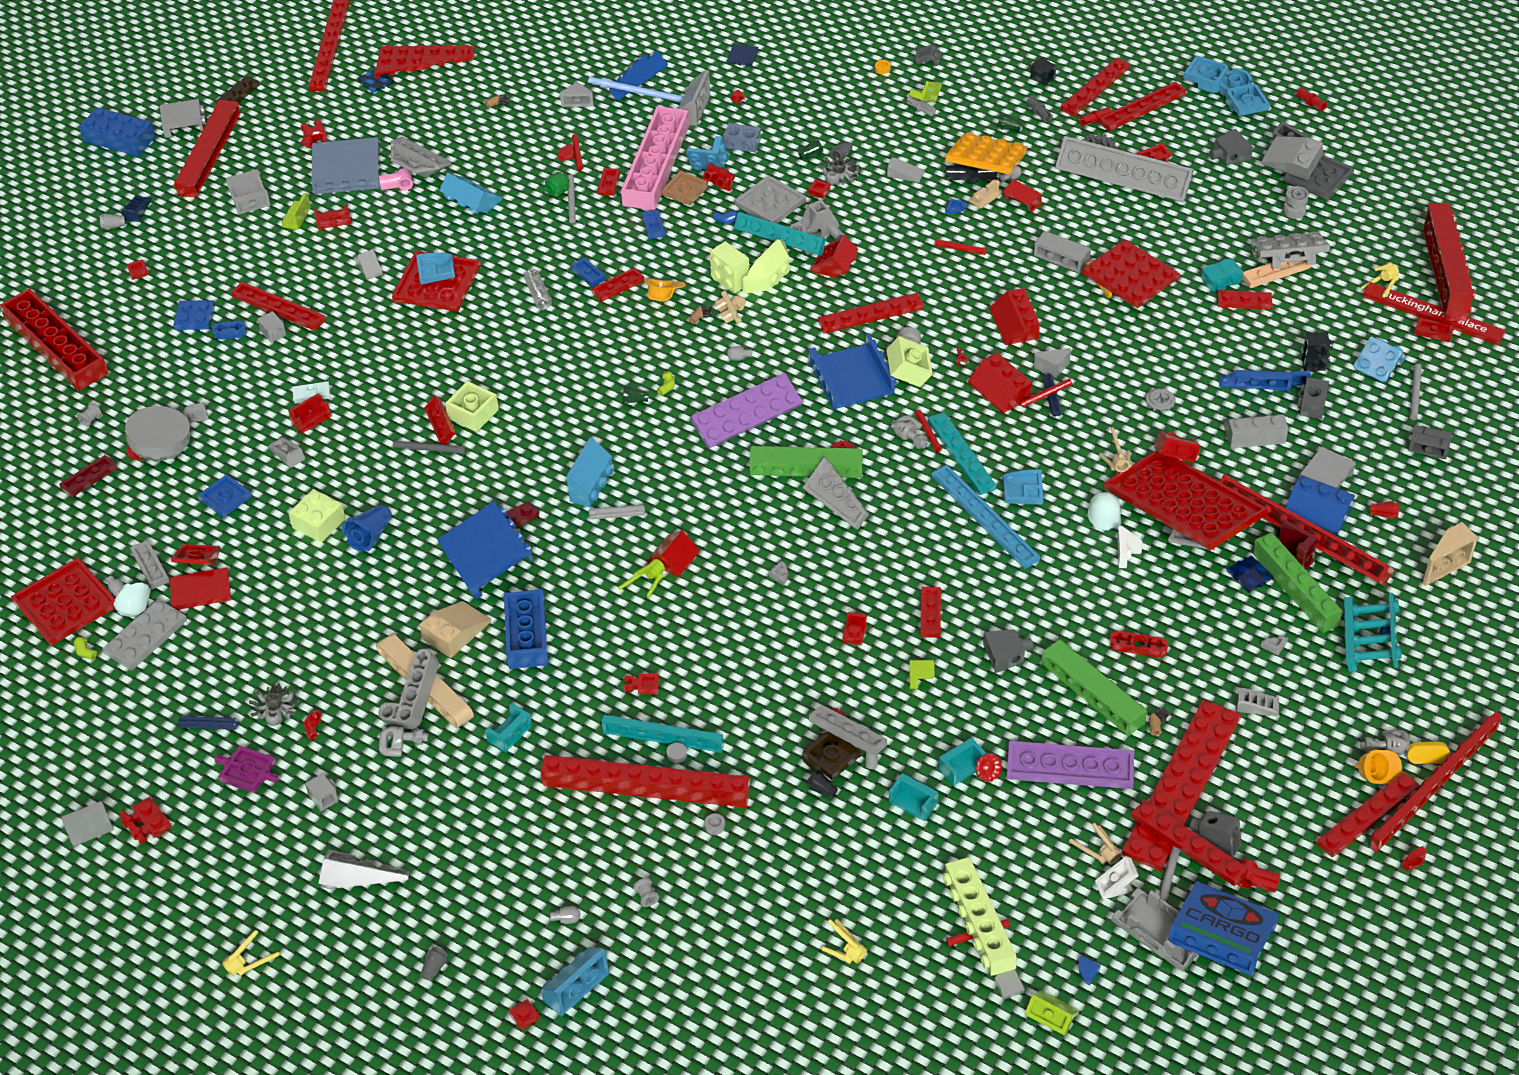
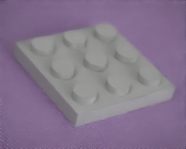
M768 175L735 200V206L754 217L779 223L805 203L806 196Z

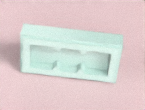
M329 381L294 386V403H302L317 393L322 396V399H330Z

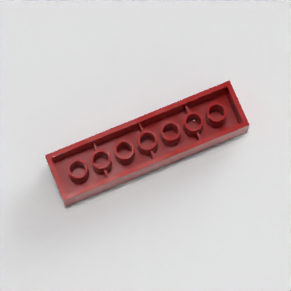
M1428 203L1423 234L1445 321H1467L1468 313L1472 311L1471 301L1475 298V290L1472 289V278L1469 277V267L1466 266V255H1463V244L1460 243V233L1457 232L1454 211H1451L1450 203Z
M30 288L0 304L4 320L77 391L84 389L109 374L104 358Z

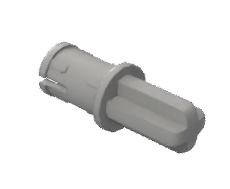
M910 95L907 98L906 103L915 107L917 111H922L929 116H934L936 113V109L927 104L926 101Z

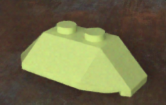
M777 239L750 268L748 275H745L742 279L743 293L770 290L779 283L784 275L788 274L790 265L785 241Z

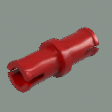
M1300 88L1296 93L1298 98H1301L1307 105L1313 106L1319 111H1324L1327 107V102L1304 88Z
M1109 107L1099 111L1094 110L1091 114L1081 116L1079 122L1083 127L1092 123L1096 124L1099 123L1100 117L1112 111Z

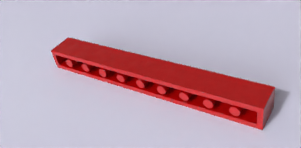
M1224 474L1219 482L1266 507L1268 515L1262 519L1280 529L1282 522L1286 520L1318 537L1316 549L1385 587L1394 572L1391 566Z
M552 755L544 756L540 771L543 786L742 808L748 807L750 797V776Z

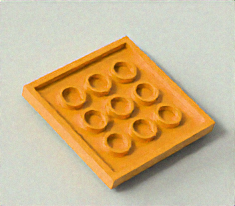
M968 132L964 133L946 154L945 161L1011 174L1027 153L1028 146H1024L1019 142L1009 143L1004 139H991L989 136L980 137Z

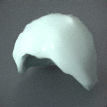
M1109 492L1097 493L1091 499L1088 518L1095 528L1110 530L1121 525V506L1119 500Z
M142 582L132 585L127 583L117 593L114 607L122 616L137 617L146 609L151 589Z

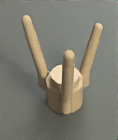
M1112 427L1111 431L1118 453L1114 456L1113 462L1102 453H1099V456L1110 466L1111 470L1116 469L1118 472H1125L1132 467L1130 451H1127L1126 455L1122 453L1115 428Z
M1092 823V826L1105 843L1100 848L1101 855L1079 842L1069 839L1071 844L1095 857L1102 864L1108 862L1110 865H1113L1122 856V852L1113 844L1100 825L1097 826L1096 823Z

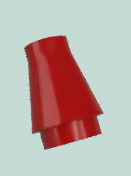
M1394 501L1371 503V515L1392 520L1393 518H1398L1399 503H1394Z

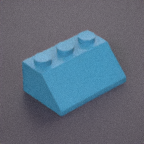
M451 173L446 174L439 190L445 194L444 197L452 201L455 199L457 204L463 207L469 206V210L477 214L479 211L487 213L502 201L503 198L467 178Z
M589 438L566 476L570 502L586 507H591L593 502L598 499L601 488L605 487L607 478L614 471L612 456L593 438Z
M588 947L584 952H580L573 962L568 966H564L556 977L543 985L541 989L543 1002L562 1017L609 975L606 951L603 948Z

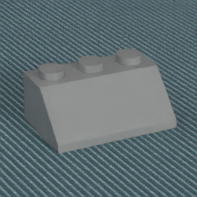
M705 70L691 80L689 87L685 89L684 97L681 98L680 106L676 108L689 111V125H698L711 96L709 70Z
M1284 415L1223 419L1222 421L1230 449L1286 444L1288 425Z

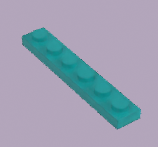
M738 212L734 229L772 241L777 239L783 240L788 246L821 256L826 242L825 238Z
M945 412L928 417V424L978 495L996 490V483Z
M604 715L602 719L604 734L670 745L672 743H682L688 748L723 752V734L682 728L675 725H663L656 722H645L614 715Z

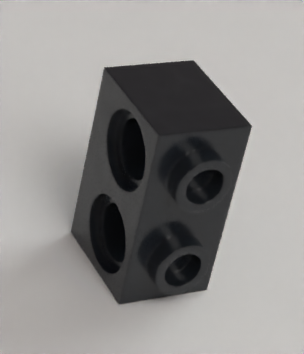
M1328 332L1306 333L1301 356L1303 371H1326V366L1330 363L1329 351L1333 348V342L1329 340Z

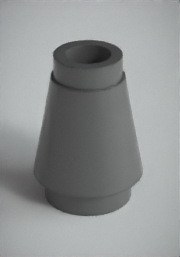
M845 142L833 147L830 153L831 158L836 161V157H839V162L843 161L853 149L852 144Z
M432 947L431 950H428L420 976L427 981H432L447 962L448 954L438 947Z

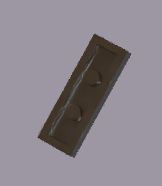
M245 76L216 100V105L219 100L240 103L260 86L259 81Z

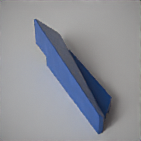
M658 51L650 54L647 58L643 55L636 59L615 82L638 87L667 67L668 63ZM609 87V92L616 100H620L630 93L629 91Z
M1235 370L1227 376H1219V387L1290 391L1291 386L1306 384L1307 377L1310 378L1311 371L1272 372Z

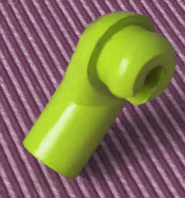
M669 371L662 375L664 384L657 388L660 396H663L675 387V378Z
M77 637L74 640L76 654L94 660L97 656V651L87 648L86 642L88 640L85 637Z

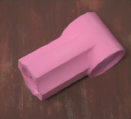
M402 168L394 174L379 176L381 190L394 188L409 190L413 187L412 173L406 168Z

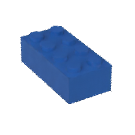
M98 107L79 126L83 142L137 157L156 137L152 122Z
M543 589L504 593L506 655L509 669L549 665Z

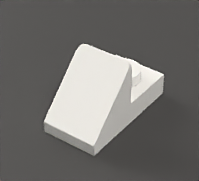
M1123 526L1118 527L1117 536L1119 568H1127V560H1131V554H1141L1143 544L1140 538Z
M1125 856L1097 878L1095 882L1102 898L1107 899L1133 892L1130 882L1139 875L1132 859Z

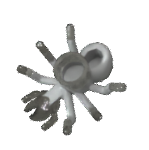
M835 153L836 160L833 161L832 166L830 160L825 157L831 171L827 172L824 166L818 165V168L822 169L826 176V182L831 185L838 184L840 179L841 184L844 185L846 183L844 176L852 182L854 177H857V173L863 169L860 165L856 166V159L853 160L851 158L848 160L847 158L845 161L839 160L838 153Z
M273 683L271 692L269 687H267V696L265 698L259 690L254 689V692L265 705L259 706L256 701L249 700V704L254 705L259 711L266 710L263 714L254 712L250 715L252 717L258 716L261 720L265 717L267 724L270 726L279 725L283 721L282 714L286 718L295 714L290 710L294 708L295 703L299 702L298 698L292 700L293 693L297 688L294 687L290 690L288 698L281 699L282 696L287 694V686L284 687V692H282L280 683H278L277 687ZM292 700L291 705H287V704H284V703H283V702H290V701Z

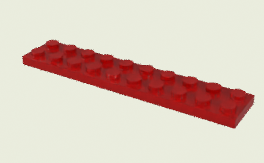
M1203 699L1148 802L1185 826L1238 726L1242 714ZM1137 822L1122 850V856L1129 857L1136 862L1161 872L1170 856L1173 845Z

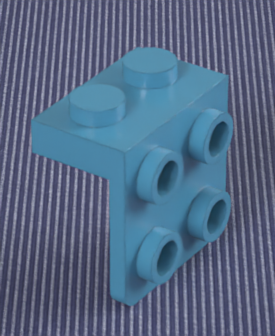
M715 136L712 150L687 148L686 151L690 166L695 170L707 169L709 163L724 169L725 162H728L729 153L726 152V143L723 142L722 136Z
M1371 336L1356 360L1354 368L1384 383L1388 380L1397 363L1403 364L1406 357L1401 348L1391 346L1383 339H1376Z

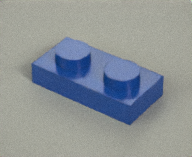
M659 210L642 212V219L648 239L665 237V230Z
M585 257L571 265V270L591 287L606 280L605 274Z

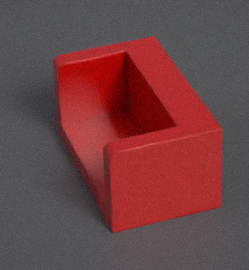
M1159 431L1154 446L1160 455L1195 463L1201 447L1193 438H1190V441L1171 437L1164 431Z

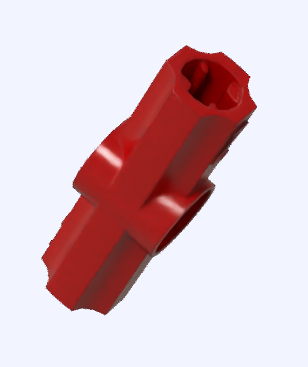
M1248 859L1240 861L1241 864L1248 868V873L1237 884L1239 887L1251 888L1254 886L1276 893L1281 874L1259 868L1254 861Z

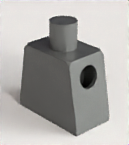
M1233 129L1215 139L1214 149L1209 151V155L1212 160L1220 158L1225 165L1251 160L1253 146L1237 129Z
M1014 629L984 632L983 646L995 673L1022 664L1025 651L1033 649L1032 639L1030 637L1020 639L1017 631Z
M1209 811L1203 820L1197 817L1192 819L1190 824L1192 830L1198 831L1202 838L1232 858L1241 846L1239 818Z

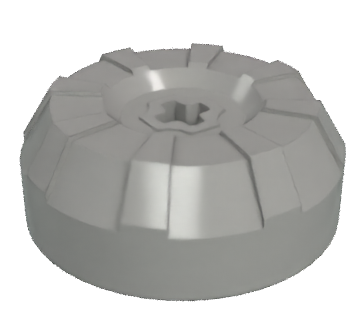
M151 406L140 409L133 413L126 422V441L131 450L140 458L153 460V462L174 459L179 456L190 442V424L187 417L180 411L170 407Z

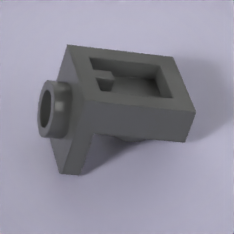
M934 44L917 49L915 58L917 64L927 63L930 60H933L936 66L940 64L941 52L939 49H936Z

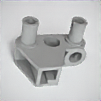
M822 200L809 204L802 220L789 226L790 228L822 238L831 235L837 240L845 235L839 229V223L833 213ZM818 229L821 230L819 235L815 233L818 231Z

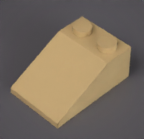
M1463 522L1450 526L1431 554L1423 580L1424 586L1471 563L1478 537Z
M461 601L433 612L419 625L422 639L452 658L489 625L491 619Z

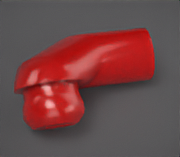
M318 710L312 711L303 723L309 740H313L318 736L315 728L320 723L322 717L321 712Z

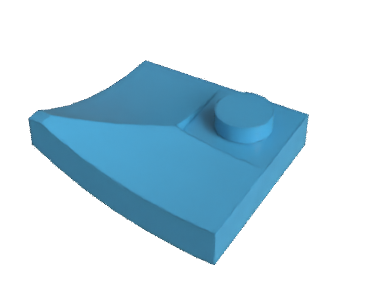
M425 253L416 255L421 285L455 277L452 254Z
M1022 470L1002 475L1005 503L1043 504L1042 470Z

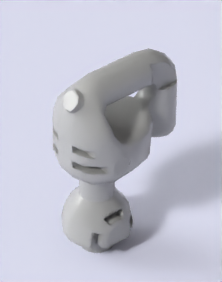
M905 415L893 422L891 428H893L898 437L903 440L910 438L917 449L927 447V437L915 433L916 430L922 427V424L916 419Z
M384 727L380 733L379 751L384 756L401 757L404 740L423 745V741H428V733H424V729L405 732L403 727ZM388 736L393 738L390 748H387Z
M1402 730L1383 731L1384 741H1376L1373 738L1365 737V742H1360V749L1365 750L1366 753L1372 750L1385 749L1395 752L1397 755L1408 750L1410 745L1408 734Z

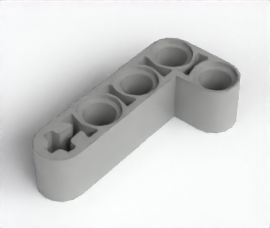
M421 649L416 652L399 704L388 702L380 706L378 711L379 717L390 726H398L405 729H415L419 726L439 666L438 659L427 649Z

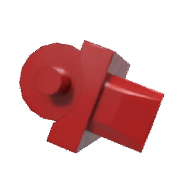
M709 163L707 170L704 172L703 179L729 192L732 189L735 175L726 168L722 169Z

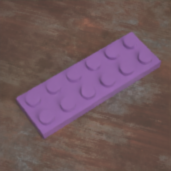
M783 373L692 415L690 420L707 448L710 449L802 406L803 401L787 375Z
M1009 741L1007 779L1133 789L1134 750Z

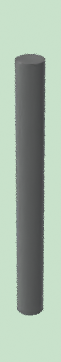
M393 441V448L466 454L465 446Z

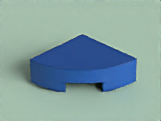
M951 198L945 208V213H960L967 208V202Z
M1081 955L1078 969L1082 980L1087 985H1091L1099 973L1101 965Z

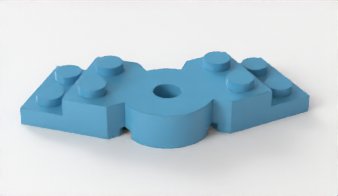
M1196 55L1184 72L1183 78L1198 83V89L1211 93L1220 92L1225 96V102L1231 111H1236L1238 116L1270 109V104L1258 85L1252 84V76L1243 69L1232 68V71H1229L1227 64Z

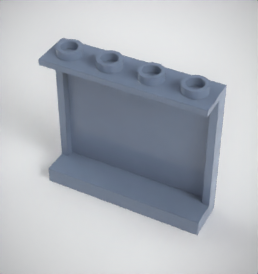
M378 137L312 143L311 183L314 194L380 188V145Z

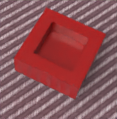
M815 179L808 188V194L824 199L831 189V184Z
M143 259L126 264L132 280L149 275Z
M528 999L508 1010L510 1017L520 1030L525 1029L540 1019L539 1014Z

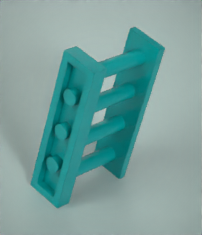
M1393 592L1389 593V603L1358 606V604H1354L1352 597H1344L1346 661L1349 672L1357 671V663H1360V660L1393 658L1394 668L1399 667L1398 659H1402L1401 647L1397 645L1396 612H1400L1399 601L1394 600ZM1390 611V618L1355 620V616H1359V614ZM1388 626L1391 628V634L1362 637L1356 635L1359 629ZM1391 642V650L1356 651V647H1360L1363 644Z

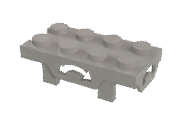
M1310 232L1305 235L1294 233L1291 236L1275 235L1271 238L1260 236L1257 239H1251L1254 257L1257 261H1260L1262 257L1265 259L1272 258V268H1281V262L1306 260V265H1315L1316 253L1330 252V244L1324 242L1323 236L1318 232ZM1292 251L1303 252L1305 255L1300 257L1298 254H1292L1289 256L1290 258H1285L1286 252L1288 254Z
M1137 888L1131 894L1132 901L1123 911L1118 909L1112 916L1111 921L1184 972L1198 954L1174 945L1168 940L1171 926L1179 911L1160 899L1161 896L1151 890L1148 895Z

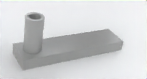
M823 705L809 714V721L866 751L865 766L868 769L877 768L878 753L887 746L886 738Z

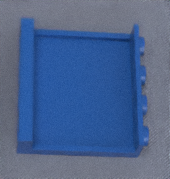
M495 501L437 539L476 600L483 596L479 590L481 587L527 556L532 562L534 561L531 556L532 549L527 542L525 544L522 543L525 540L519 530L514 531L516 525L511 518L506 519L507 512L502 505L498 507Z

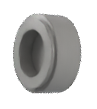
M672 743L668 746L666 753L670 762L677 764L686 760L687 748L684 744Z
M717 813L708 815L704 820L706 832L711 835L721 834L725 830L724 817Z

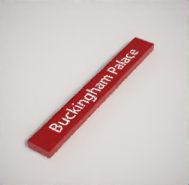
M1372 282L1369 283L1363 293V297L1420 318L1454 325V330L1498 346L1506 333L1505 329L1471 317H1467V321H1445L1442 307L1390 289L1386 297H1382L1386 287Z

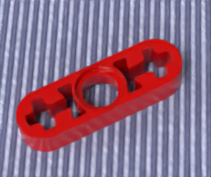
M1115 631L1110 636L1109 645L1115 651L1157 658L1164 657L1167 654L1168 642L1164 638ZM1142 642L1144 646L1136 647L1133 643Z

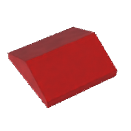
M183 544L173 555L171 562L215 566L220 546Z

